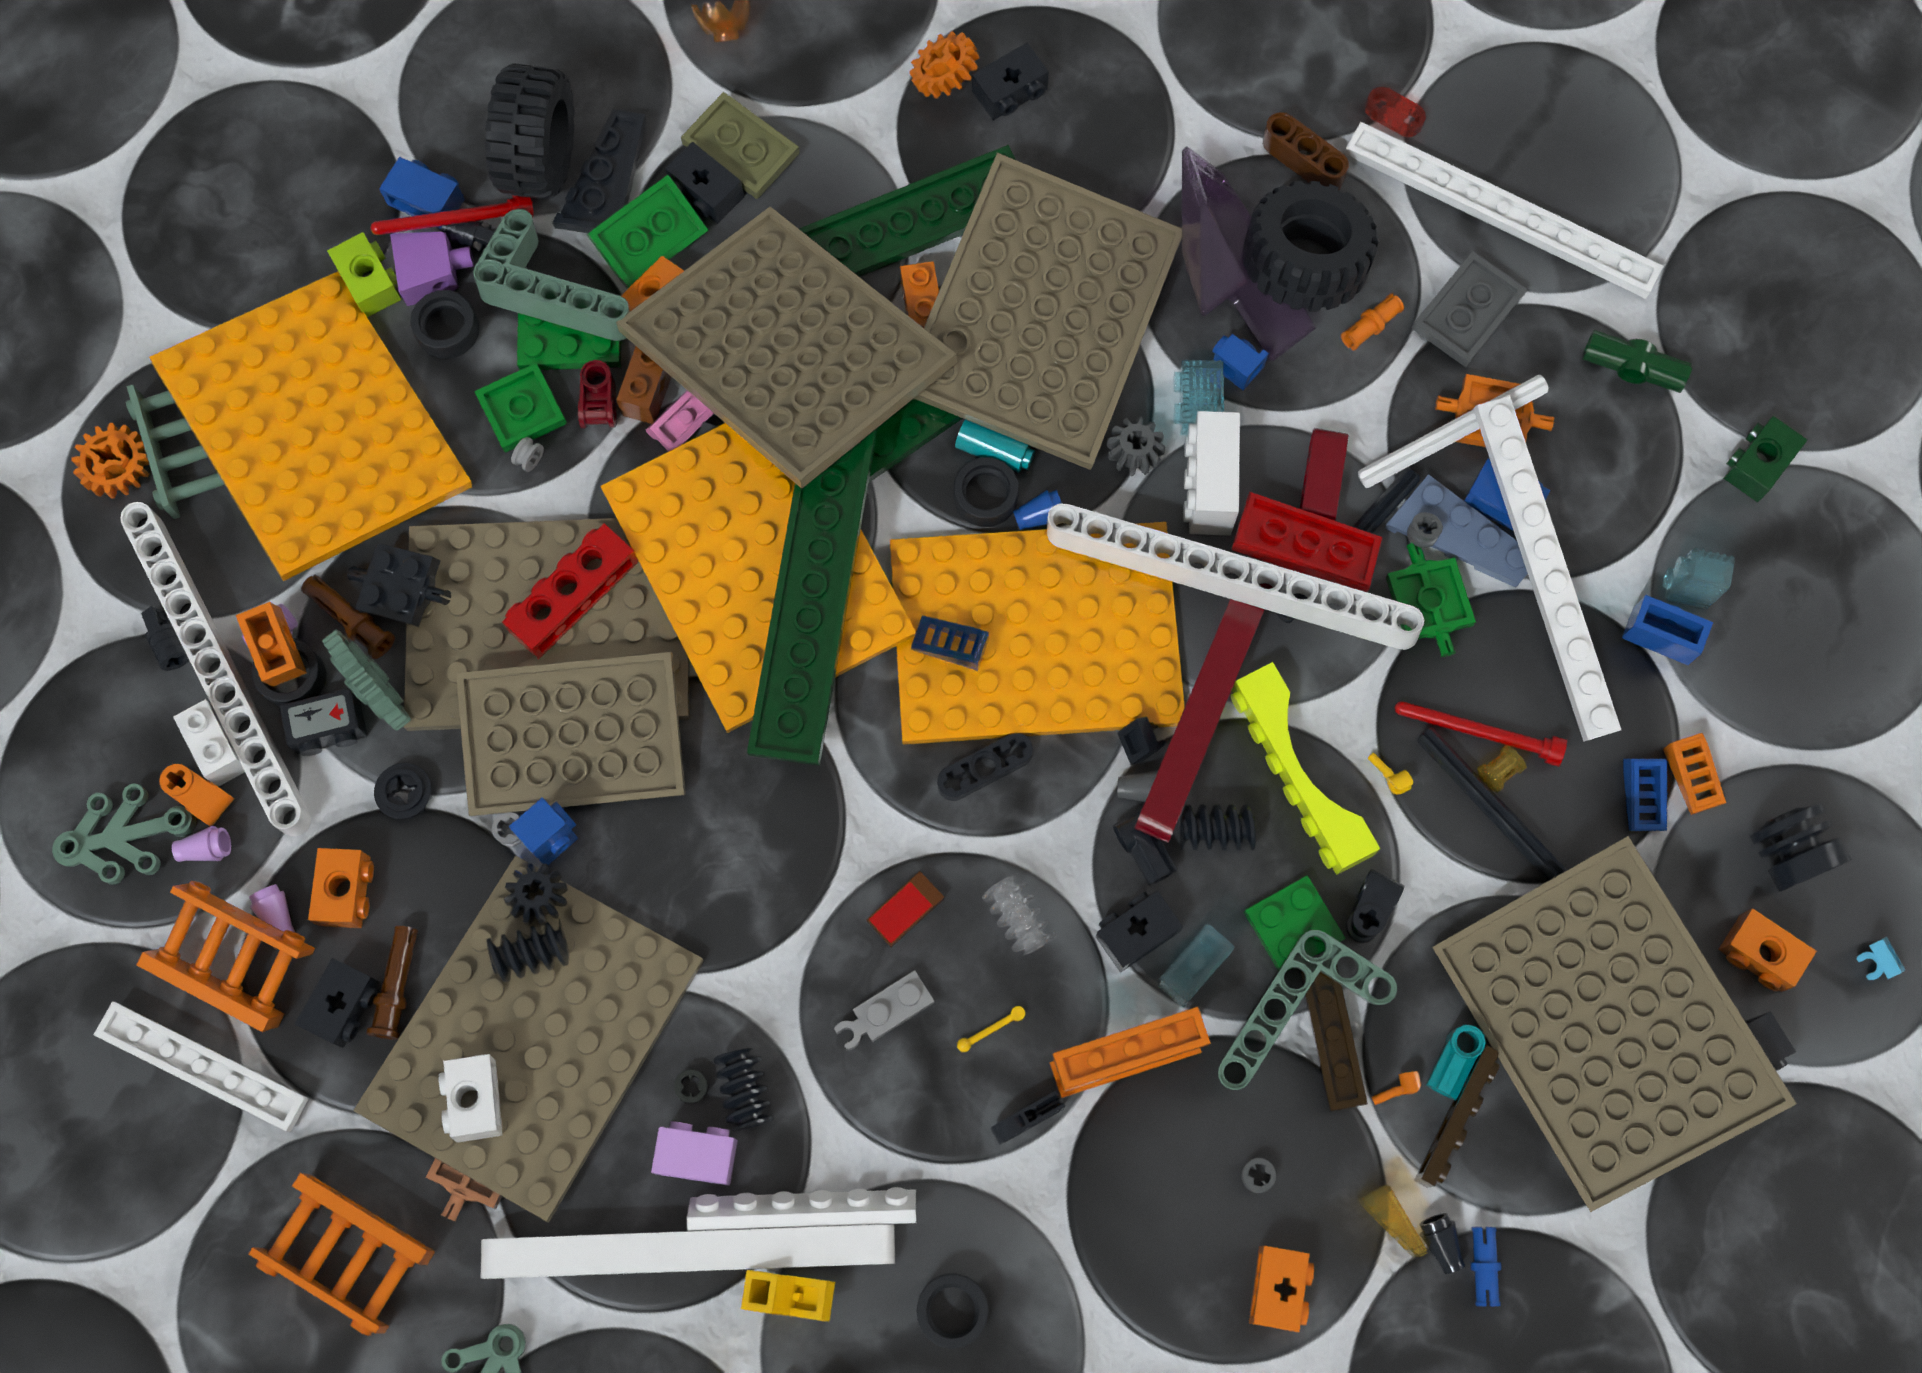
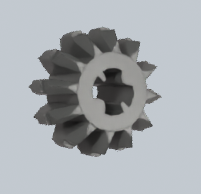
M1141 416L1137 418L1136 424H1132L1126 417L1123 420L1122 427L1115 425L1111 432L1113 437L1107 439L1106 445L1111 449L1108 453L1109 460L1118 461L1116 469L1121 471L1128 467L1131 477L1135 475L1138 468L1146 475L1149 473V465L1158 467L1161 461L1159 456L1165 453V446L1161 444L1164 438L1163 433L1154 432L1156 426L1154 421L1147 426L1142 425L1143 419ZM1133 443L1139 444L1138 450L1133 449Z

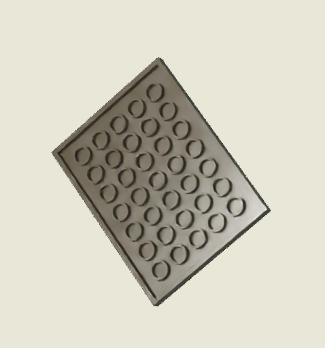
M997 153L924 327L925 330L956 353L957 363L914 397V399L1091 470L1184 229Z
M772 207L767 208L630 311L623 319L616 322L618 331L800 488L805 487L957 363L956 353Z
M617 518L409 526V551L441 560L435 577V587L449 590L451 598L440 596L450 600L447 605L430 601L424 610L419 627L407 624L404 709L409 714L411 721L404 725V728L407 731L461 729L456 673L672 652L678 718L679 720H690L689 658L639 562L539 660L510 634L502 623L506 618L507 611L515 603H522L531 594V589L537 581L544 577L548 578L557 569L556 566L563 556L568 553H574L582 545L585 535L592 529H598L605 523L631 547ZM594 559L590 561L586 569L595 570L599 568L602 560ZM572 583L565 585L561 590V594L569 595L573 593L577 585ZM543 608L539 610L535 619L543 620L547 618L551 613V609Z
M1629 836L1433 946L1435 953L1493 1049L1500 1052L1498 1055L1499 1060L1590 1212L1797 1104Z
M515 856L353 1111L549 1223L704 961L700 956L566 884L568 891L561 896L566 898L567 905L563 907L555 906L559 913L558 918H553L549 913L545 915L546 922H549L555 931L559 928L560 919L568 943L569 964L563 966L556 957L554 969L548 970L541 961L538 974L532 973L530 968L526 966L523 978H519L512 970L511 980L505 983L499 974L496 976L493 971L486 939L491 938L495 946L498 947L500 946L502 934H505L509 941L513 943L515 942L516 930H520L527 939L530 935L531 926H535L540 935L544 934L545 926L539 924L536 916L530 925H525L523 915L514 918L510 913L513 906H507L504 898L511 894L505 888L506 883H517L513 875L514 870L520 871L523 875L527 873L526 865L528 862ZM541 888L538 889L537 893L529 894L532 900H534L536 895H543ZM490 1054L496 1060L503 1135L457 1143L450 1138V1133L445 1134L443 1130L442 1111L448 1110L447 1096H442L440 1092L439 1073L444 1072V1061ZM470 1090L464 1093L461 1098V1107L469 1108L475 1105L478 1100V1092Z

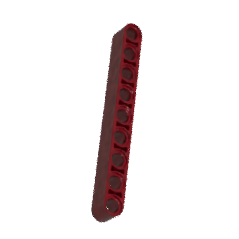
M1267 583L1259 584L1264 589L1273 588ZM1230 599L1134 829L1169 843L1265 609Z

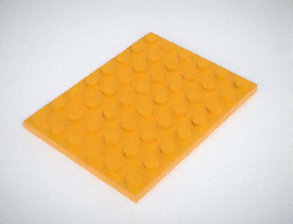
M338 271L149 357L152 365L283 581L472 488L470 478L369 319L359 309Z
M724 423L600 487L725 730L729 733L753 720L795 482L730 426ZM861 529L835 677L917 636L912 623Z
M1166 522L1137 523V525L1167 533ZM1047 529L890 539L893 590L917 636L896 646L903 745L1004 738L1013 733H1020L1025 736L1115 731L1122 730L1135 719L1146 716L1149 722L1158 725V728L1176 727L1185 706L1172 581L1059 548L1049 541ZM1099 533L1090 534L1093 538L1103 537ZM1126 543L1123 545L1127 548L1137 547L1133 543ZM1166 553L1157 554L1160 558H1170V555Z

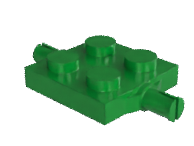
M1410 543L1406 548L1408 549L1412 564L1406 569L1390 572L1385 577L1392 600L1418 608L1424 617V625L1418 639L1425 637L1436 638L1441 657L1451 656L1456 651L1454 650L1450 634L1455 630L1471 627L1476 623L1456 559L1454 557L1441 561L1426 560L1422 547ZM1400 624L1401 629L1405 631L1412 630L1409 626Z

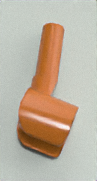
M1419 1072L1398 1074L1401 1086L1393 1087L1372 1096L1374 1105H1378L1396 1096L1417 1093L1421 1088Z

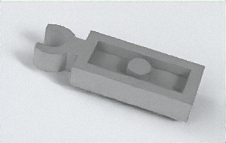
M914 970L854 1008L853 1012L858 1018L853 1022L842 1021L836 1025L834 1030L837 1034L846 1029L853 1031V1039L844 1045L847 1051L852 1050L860 1044L863 1035L868 1034L871 1041L874 1042L935 1002Z

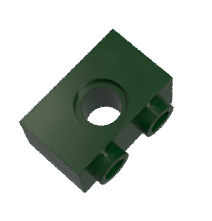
M1774 416L1764 426L1759 422L1754 426L1745 438L1750 444L1745 450L1739 447L1726 463L1731 469L1723 478L1757 503L1771 490L1807 442L1805 437ZM1757 453L1763 454L1768 462L1761 460Z

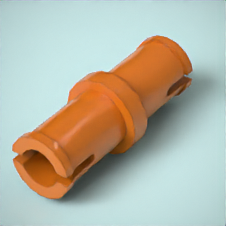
M1390 293L1373 309H1366L1355 324L1342 332L1341 339L1348 348L1351 347V350H1356L1373 334H1380L1385 329V324L1404 310L1402 300L1397 295L1394 296L1393 293Z

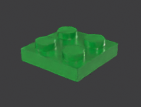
M537 362L474 391L505 453L515 449L517 444L525 437L534 440L567 424Z
M1308 875L1244 911L1245 916L1278 972L1298 940L1310 930L1325 932L1339 942L1345 939ZM1310 937L1305 941L1304 950L1310 957H1315L1325 951V944L1318 937Z

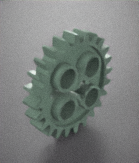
M337 629L322 640L324 646L328 649L327 651L332 656L330 657L331 662L345 677L344 683L365 705L367 704L380 719L384 718L388 725H391L396 731L411 721L409 714L401 704L404 701L388 682L389 677L373 659L364 654L354 641L350 642Z

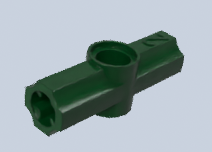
M1593 330L1582 358L1583 360L1617 371L1618 377L1626 382L1633 384L1649 382L1681 393L1692 370V363L1657 352L1656 346L1647 340L1631 339L1625 341L1597 330Z

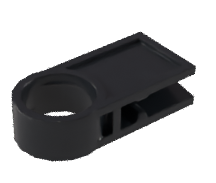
M1055 1090L1005 1118L990 1129L999 1145L1061 1112L1064 1110L1065 1105L1060 1102L1058 1092Z

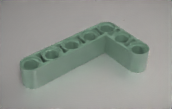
M515 209L508 212L503 217L474 267L473 274L481 299L493 306L615 341L626 339L618 331L616 324L617 321L623 319L630 312L626 299L619 295L525 269L539 242L533 218L528 211L523 209Z
M1320 930L1306 932L1298 940L1221 1061L1218 1068V1077L1221 1083L1231 1090H1239L1251 1081L1319 972L1327 975L1373 1005H1384L1393 1000L1397 992V984L1394 978ZM1318 937L1324 942L1325 951L1321 957L1313 958L1305 952L1304 944L1308 938ZM1342 957L1353 959L1357 965V971L1351 978L1341 977L1336 970V964ZM1290 968H1298L1305 975V983L1299 989L1289 988L1284 981L1285 972ZM1380 977L1389 986L1388 994L1382 999L1374 998L1369 992L1368 986L1373 978ZM1278 999L1284 1003L1285 1014L1280 1020L1273 1021L1266 1017L1264 1006L1268 1000ZM1258 1030L1264 1034L1266 1043L1262 1050L1252 1052L1245 1047L1244 1038L1249 1031ZM1239 1062L1245 1067L1246 1075L1241 1082L1231 1083L1225 1078L1224 1069L1228 1063Z

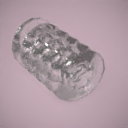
M1016 873L990 887L984 893L982 899L986 903L996 901L991 906L990 913L992 915L1003 914L997 921V925L1000 928L1011 926L1004 936L1006 940L1018 939L1012 946V950L1014 953L1025 951L1023 954L1025 956L1049 943L1057 934L1056 932L1044 934L1043 930L1049 924V920L1037 921L1035 919L1042 911V908L1028 907L1035 896L1033 894L1021 895L1027 883L1025 881L1015 884L1013 880L1018 875Z

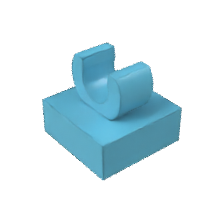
M1887 937L1873 942L1869 945L1872 951H1865L1856 958L1858 962H1862L1865 959H1872L1876 962V971L1866 975L1868 980L1877 979L1883 973L1889 979L1905 971L1903 964Z

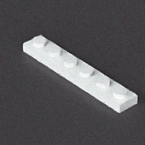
M113 1001L94 1033L95 1036L287 1132L292 1131L309 1100L308 1097Z
M895 1187L883 1191L854 1189L850 1192L818 1190L812 1193L798 1194L782 1191L770 1195L741 1193L736 1196L704 1194L699 1197H690L687 1228L688 1231L916 1223V1189L906 1190Z

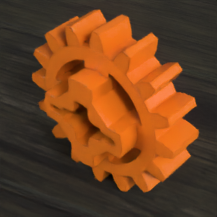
M951 31L947 38L939 34L936 42L933 43L929 40L924 50L919 49L917 51L920 55L919 59L911 61V64L914 66L909 71L913 78L912 82L919 92L922 91L925 97L932 94L935 98H938L942 92L949 96L952 88L956 87L960 90L962 88L961 83L965 80H971L970 71L977 70L978 66L975 61L980 59L976 52L977 48L971 39L967 38L962 32L956 36L954 31Z
M109 423L107 431H103L99 426H96V435L93 437L86 433L83 435L87 441L85 445H75L74 448L80 452V456H75L71 459L78 467L73 473L81 480L80 483L88 491H93L99 497L105 492L113 499L116 497L118 490L127 496L129 495L128 487L130 485L137 488L141 487L140 482L137 480L139 476H149V473L143 468L144 465H149L142 437L136 431L132 432L127 425L123 424L118 429L113 423Z

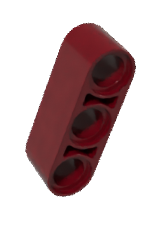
M1319 428L1313 429L1299 509L1335 521L1349 435L1347 433Z

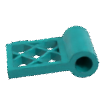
M966 419L960 428L955 443V448L979 458L992 457L1003 461L1016 473H1020L1022 468L1028 470L1035 455V450L1031 449L1030 445Z

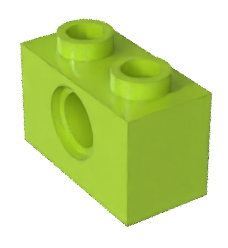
M364 232L327 250L356 304L367 317L401 300L395 289L398 287L395 273L391 267L386 270L383 268L381 261L385 260L386 257L377 241L369 243ZM367 271H373L369 276L362 277Z

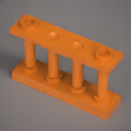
M190 881L187 884L173 886L170 893L185 900L166 944L159 949L142 952L136 966L261 1032L279 1027L284 1013L275 1009V1004L272 1002L292 958L298 959L310 956L315 948L304 943L305 938L302 935L289 930L283 932L211 894V888L202 883ZM198 908L216 916V919L196 963L190 964L180 959L181 954L179 950ZM231 924L248 933L227 980H220L211 975L210 966ZM261 941L277 948L279 952L259 995L252 997L242 991L243 987L241 984Z
M1195 1007L1053 1053L1054 1061L1050 1062V1066L1060 1097L1064 1098L1202 1053L1201 1047L1211 1043L1199 1008Z
M300 1173L292 1187L302 1192L299 1196L301 1202L269 1251L265 1248L252 1247L249 1255L258 1260L255 1266L261 1271L273 1277H276L277 1273L281 1274L353 1319L350 1326L366 1336H370L372 1332L375 1334L385 1333L389 1326L377 1319L389 1297L408 1267L413 1268L415 1263L428 1265L436 1251L313 1175ZM323 1205L333 1211L330 1216L332 1222L300 1271L282 1258L314 1208L319 1209ZM352 1224L364 1231L361 1236L364 1240L331 1290L316 1281L314 1277L345 1228L350 1229ZM383 1244H386L396 1250L393 1255L395 1261L363 1310L345 1298L376 1248H381Z

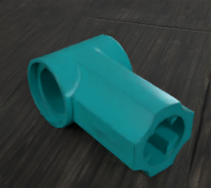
M1463 1025L1449 1032L1446 1037V1044L1426 1083V1086L1453 1100H1457L1477 1057L1483 1052L1485 1047V1037L1482 1031L1472 1025ZM1462 1032L1469 1034L1473 1039L1474 1046L1469 1053L1461 1051L1457 1046V1037Z

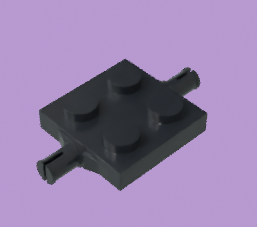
M377 543L368 570L356 566H351L348 569L356 573L347 572L349 580L363 583L355 609L419 627L424 610L430 601L447 605L450 600L440 596L451 598V592L435 587V577L441 560L432 556Z

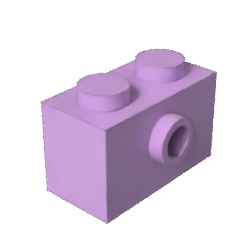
M672 1121L669 1128L659 1127L651 1173L730 1186L738 1141L735 1138L729 1137L730 1130L707 1127L706 1134L692 1132L693 1125Z

